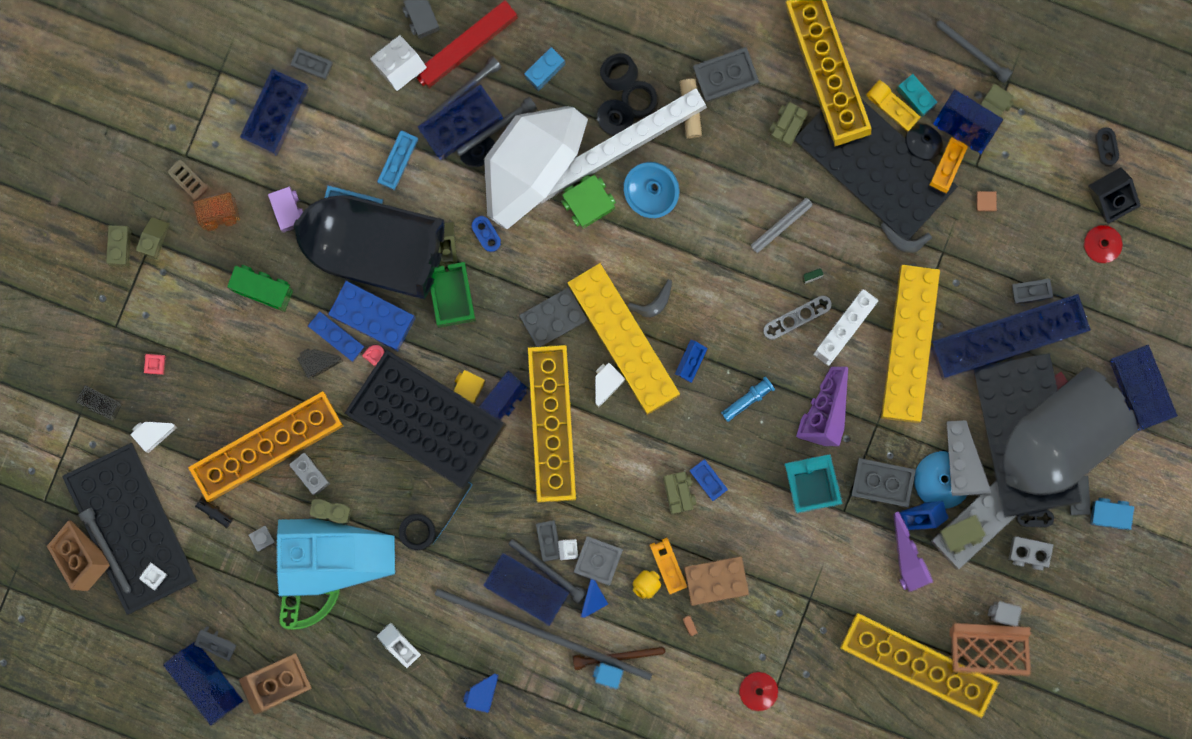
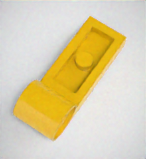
M878 80L866 94L875 105L907 132L921 118V116L893 94L891 89L881 80Z

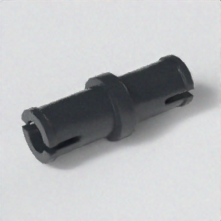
M203 497L200 498L195 508L207 514L209 519H214L226 529L234 519L221 511L219 506L215 507L203 499Z

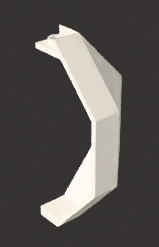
M569 106L516 115L484 158L487 216L502 228L508 229L544 200L577 156L588 119L574 107Z

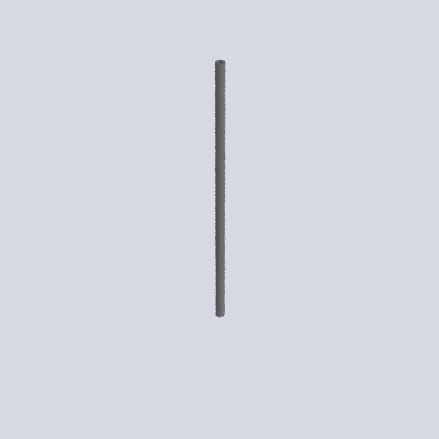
M437 588L435 596L650 681L653 675L650 672Z

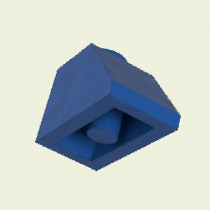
M943 501L927 502L900 512L908 530L937 528L948 519Z
M493 674L470 688V692L466 691L463 701L467 703L466 707L489 713L499 675Z

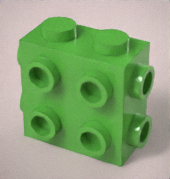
M595 175L585 176L580 180V184L575 187L574 185L567 187L564 190L565 193L562 194L564 200L561 202L567 211L571 210L574 215L571 217L577 227L581 226L582 229L615 210V199L611 193L607 195L603 189L606 187L600 177L597 179Z

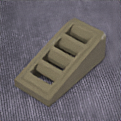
M181 159L167 171L195 201L208 189V186ZM183 167L184 169L175 176L174 174ZM189 173L190 175L183 182H181L180 179L185 174ZM194 178L195 181L187 188L186 185ZM200 184L201 186L192 193L191 190Z

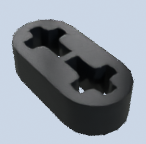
M1049 510L1028 513L1027 516L1034 517V520L1027 521V524L1024 523V520H1021V516H1024V514L1017 515L1016 518L1018 524L1022 527L1045 528L1051 526L1054 522V515ZM1046 513V516L1050 517V521L1044 524V521L1037 520V517H1042Z

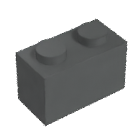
M404 0L405 7H402L406 18L410 17L412 24L409 26L413 35L417 34L418 38L421 39L440 31L428 0Z

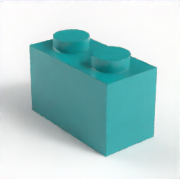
M914 74L910 75L896 89L921 118L938 103Z

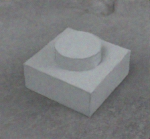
M263 526L249 534L258 552L275 543L267 526Z

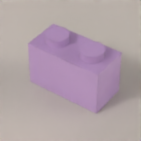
M289 186L268 194L280 230L286 232L294 229V222L303 213L302 208L298 209L296 203L299 201L296 190L292 191Z

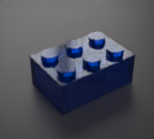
M954 89L933 125L953 136L956 140L966 144L972 150L982 154L1004 119Z

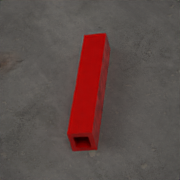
M504 0L425 63L427 68L418 74L417 80L422 86L427 85L428 88H431L518 19L516 12Z

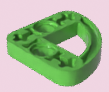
M340 589L324 593L330 596L323 608L312 617L298 621L301 596H294L296 604L293 607H289L286 604L288 596H282L281 626L286 629H302L318 623L333 609ZM285 608L289 610L296 609L295 613L291 612V618L294 619V623H290V626H287V623L284 622V618L288 617V612H284Z

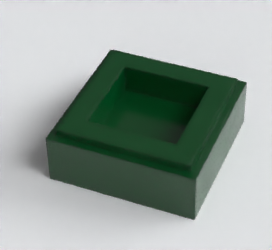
M819 268L804 274L802 279L804 284L822 278L824 274L822 269Z

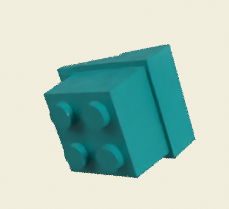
M830 454L785 463L795 514L842 504Z

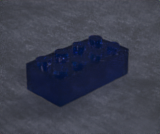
M272 69L240 135V139L277 157L309 90L307 84Z
M480 84L419 125L418 130L441 162L454 153L457 148L503 119V117Z
M1149 344L1109 360L1122 394L1126 398L1127 406L1134 413L1138 432L1178 416Z
M504 553L500 556L483 585L549 626L570 592Z

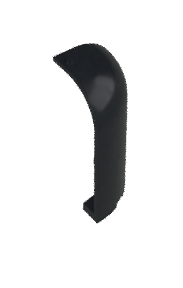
M339 195L314 202L294 222L293 228L300 250L313 265L328 274L421 299L426 298L435 279L432 278L435 267L439 268L442 253H439L440 242L444 241L443 219L357 197Z

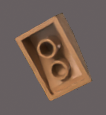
M68 521L47 545L71 590L88 591L110 566L102 551L72 521Z
M296 653L238 679L254 715L312 689Z

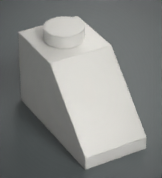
M610 363L606 366L602 364L596 371V406L598 408L625 382V378Z
M140 422L132 429L134 432L131 436L145 452L149 453L177 427L172 423L144 422L142 424Z
M392 623L377 635L383 645L406 668L421 656Z

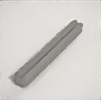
M808 198L801 201L752 243V250L756 253L761 251L813 205Z

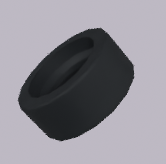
M617 53L611 55L602 63L600 76L608 88L621 91L629 88L636 81L638 68L629 55ZM621 65L629 66L627 72L622 77L617 79L609 78L611 72L616 67Z
M635 81L632 86L623 91L622 101L631 108L634 118H645L652 114L657 106V93L651 84L645 81ZM635 89H644L650 95L651 102L644 110H635L629 105L628 97Z
M411 514L400 524L399 538L409 549L415 551L424 550L435 539V526L425 515ZM413 521H421L428 527V537L422 543H412L406 536L407 526Z

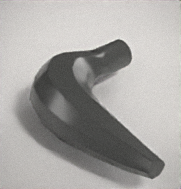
M884 222L881 224L890 242L897 249L905 253L919 251L925 243L932 239L929 233L915 240L906 239Z
M670 279L666 281L658 296L650 304L637 305L629 302L628 309L649 318L660 314L668 303L672 281Z

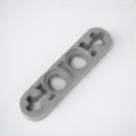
M819 296L769 322L763 329L764 336L769 340H775L820 317L830 310L831 300L826 296ZM819 300L827 302L826 309H817L818 314L815 315L814 309L810 305L818 306L820 304ZM804 308L811 311V317L808 319H804L800 315V311ZM791 317L794 320V326L786 327L783 323L784 319ZM780 321L781 328L784 330V332H781V329H778L775 332V336H773L772 334L768 335V327L771 326L772 328L778 327V324L776 322Z

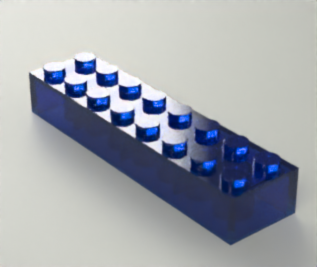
M1079 294L932 341L931 349L941 378L944 380L982 366L1088 333L1091 329Z

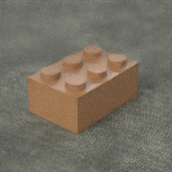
M742 556L684 567L691 606L749 595Z

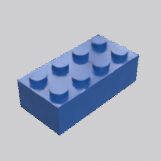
M348 281L344 283L328 314L340 323L397 352L415 320L414 315Z

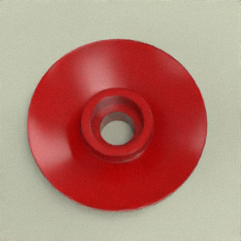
M1096 226L1085 237V252L1095 262H1112L1122 251V238L1110 226ZM1102 240L1107 241L1108 245L1106 247L1102 246Z
M755 672L749 674L742 681L739 690L740 698L744 705L751 710H767L777 700L778 686L770 675ZM757 688H761L763 690L762 695L756 694L755 691Z

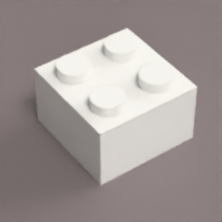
M400 35L370 58L379 72L396 91L427 68L419 55Z

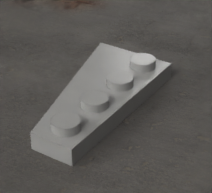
M966 420L947 421L952 496L991 494Z

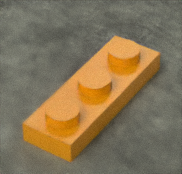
M953 137L950 138L929 184L930 186L944 193L949 191L968 144Z

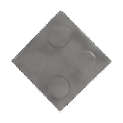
M587 536L574 573L610 586L623 549Z

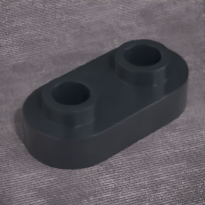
M1104 127L1096 134L1099 159L1102 164L1112 166L1119 159L1116 135L1111 128ZM1102 135H1106L1108 141L1102 140ZM1111 154L1112 159H1106L1105 155Z

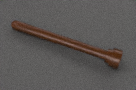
M664 647L607 654V656L617 660H627L663 655L666 650ZM580 654L573 655L575 671L582 670L586 665L604 663L591 657L585 658V656Z

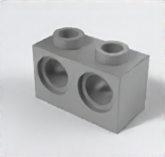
M303 453L289 464L314 496L330 485L306 453Z
M1013 537L1008 560L1013 561V565L1024 567V564H1030L1032 569L1043 571V568L1049 567L1053 544ZM1018 547H1023L1026 551L1023 558L1016 554ZM1037 551H1042L1045 555L1042 562L1035 558Z
M1000 601L994 602L993 605H990L988 616H990V621L1015 627L1018 625L1022 607Z

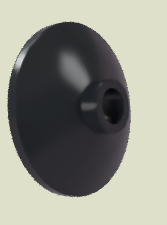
M618 99L605 101L597 112V120L600 127L606 133L613 136L632 126L634 122L631 108L625 102ZM615 113H618L620 115V118H617L615 116Z
M917 124L907 132L906 145L909 151L917 158L929 160L935 158L940 153L942 138L933 127L926 124Z
M490 137L486 138L460 156L461 161L469 167L485 165L484 158L494 146V140Z

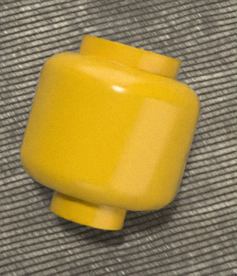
M652 570L650 572L642 571L633 581V592L641 599L652 598L661 588L660 576Z

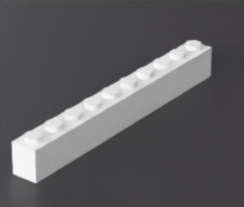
M698 90L690 91L576 157L541 203L564 191L567 187L578 183L585 176L592 175L706 109V104Z

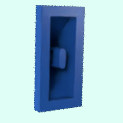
M593 579L590 581L581 614L583 618L608 605L596 581Z

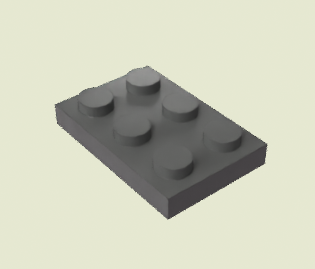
M747 47L693 66L705 102L759 84V79Z
M569 287L519 315L536 347H543L588 321Z
M858 458L851 496L908 508L916 470Z

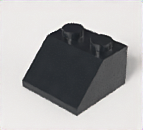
M1122 167L1088 185L1092 198L1107 224L1141 206L1133 179Z

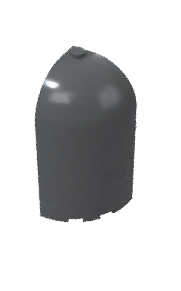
M1086 367L1024 417L1012 432L1004 456L1006 484L1029 493H1054L1073 486L1138 431L1132 409L1129 410L1123 401L1126 398L1119 389L1111 387L1106 382V377Z

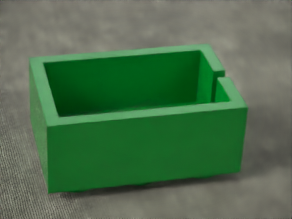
M465 262L448 265V272L445 271L444 266L435 267L432 278L435 280L431 287V295L438 328L476 321Z
M241 265V267L235 266L227 285L231 292L283 312L286 311L293 293L288 282L279 278L274 281L270 275L260 271L259 274H256L252 268Z

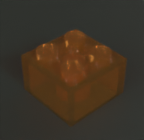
M230 192L193 202L198 224L203 229H207V231L216 230L219 225L223 224L231 226L240 220L235 197Z

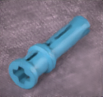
M766 376L763 377V381L755 387L751 386L748 393L722 411L721 414L729 422L752 403L761 401L762 397L767 393L775 391L774 386Z

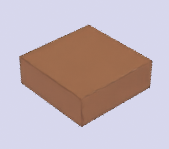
M996 192L976 193L977 211H997Z
M690 615L683 618L689 635L697 634L698 632Z

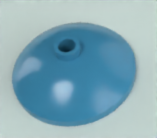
M644 162L635 166L627 174L624 182V195L629 206L639 215L647 218L663 217L670 213L678 202L680 194L679 184L673 172L666 166L656 162ZM653 184H656L658 189H654Z
M934 452L926 456L918 464L914 476V486L918 496L925 503L943 501L945 509L957 506L968 496H952L949 452ZM942 476H946L948 478V481L946 483H943L941 481Z

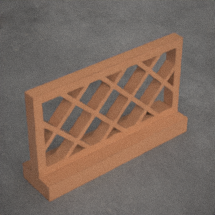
M954 623L950 628L953 672L1029 676L1031 674L1029 654L1030 627ZM957 639H964L969 645L962 650L957 645ZM977 640H983L988 646L981 651L974 643ZM996 641H1002L1007 647L1000 652L993 644ZM1015 642L1024 643V650L1021 653L1012 646ZM970 647L979 654L974 660L965 653ZM989 648L998 655L993 661L984 654ZM1008 649L1017 656L1012 662L1003 655ZM963 656L970 664L967 667H958L959 657ZM980 656L989 664L986 668H980L975 663ZM999 657L1008 665L1005 669H999L994 664ZM1019 658L1025 664V670H1018L1013 663Z

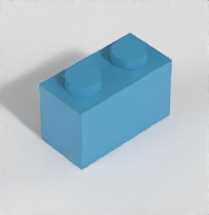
M551 47L524 73L525 79L539 91L565 65V60Z
M1099 498L1098 501H1093L1090 524L1131 530L1134 506H1129L1130 502L1118 501L1116 504L1110 503V499Z
M601 663L600 667L596 666L593 677L596 678L595 682L618 689L623 670Z

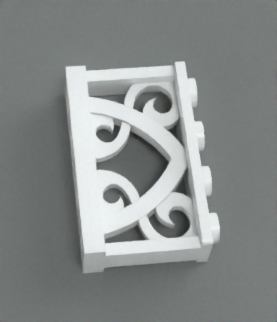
M862 290L818 347L814 356L829 366L878 300L867 291Z

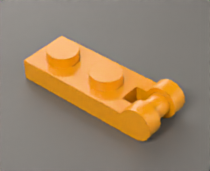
M668 538L662 539V542L657 544L655 542L649 544L669 595L687 588ZM666 549L667 554L660 556L658 551Z

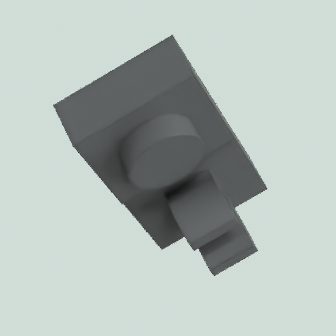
M208 626L204 630L201 629L194 645L230 661L236 645L228 640L217 637L218 631L214 635L208 633Z

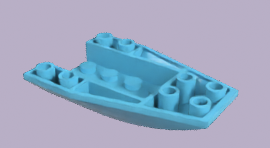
M321 519L278 520L277 576L279 596L320 595L395 574L394 535Z

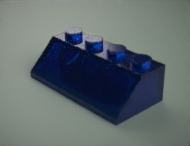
M507 371L479 407L502 421L506 415L509 417L515 410L514 404L518 400L521 402L525 398L527 386L511 372Z
M195 642L178 652L163 666L210 726H214L244 702V700L204 649L194 645Z

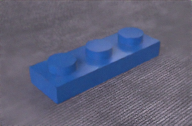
M320 311L308 325L310 329L352 362L365 348Z

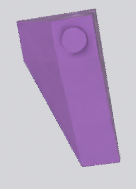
M846 366L830 368L820 385V393L816 399H812L810 403L812 407L808 414L804 413L796 435L797 438L822 446H840L845 427L848 368Z
M897 512L893 514L900 576L902 578L899 581L903 590L907 589L908 592L932 583L933 580L923 559L918 558L917 547L909 539V531L901 515Z

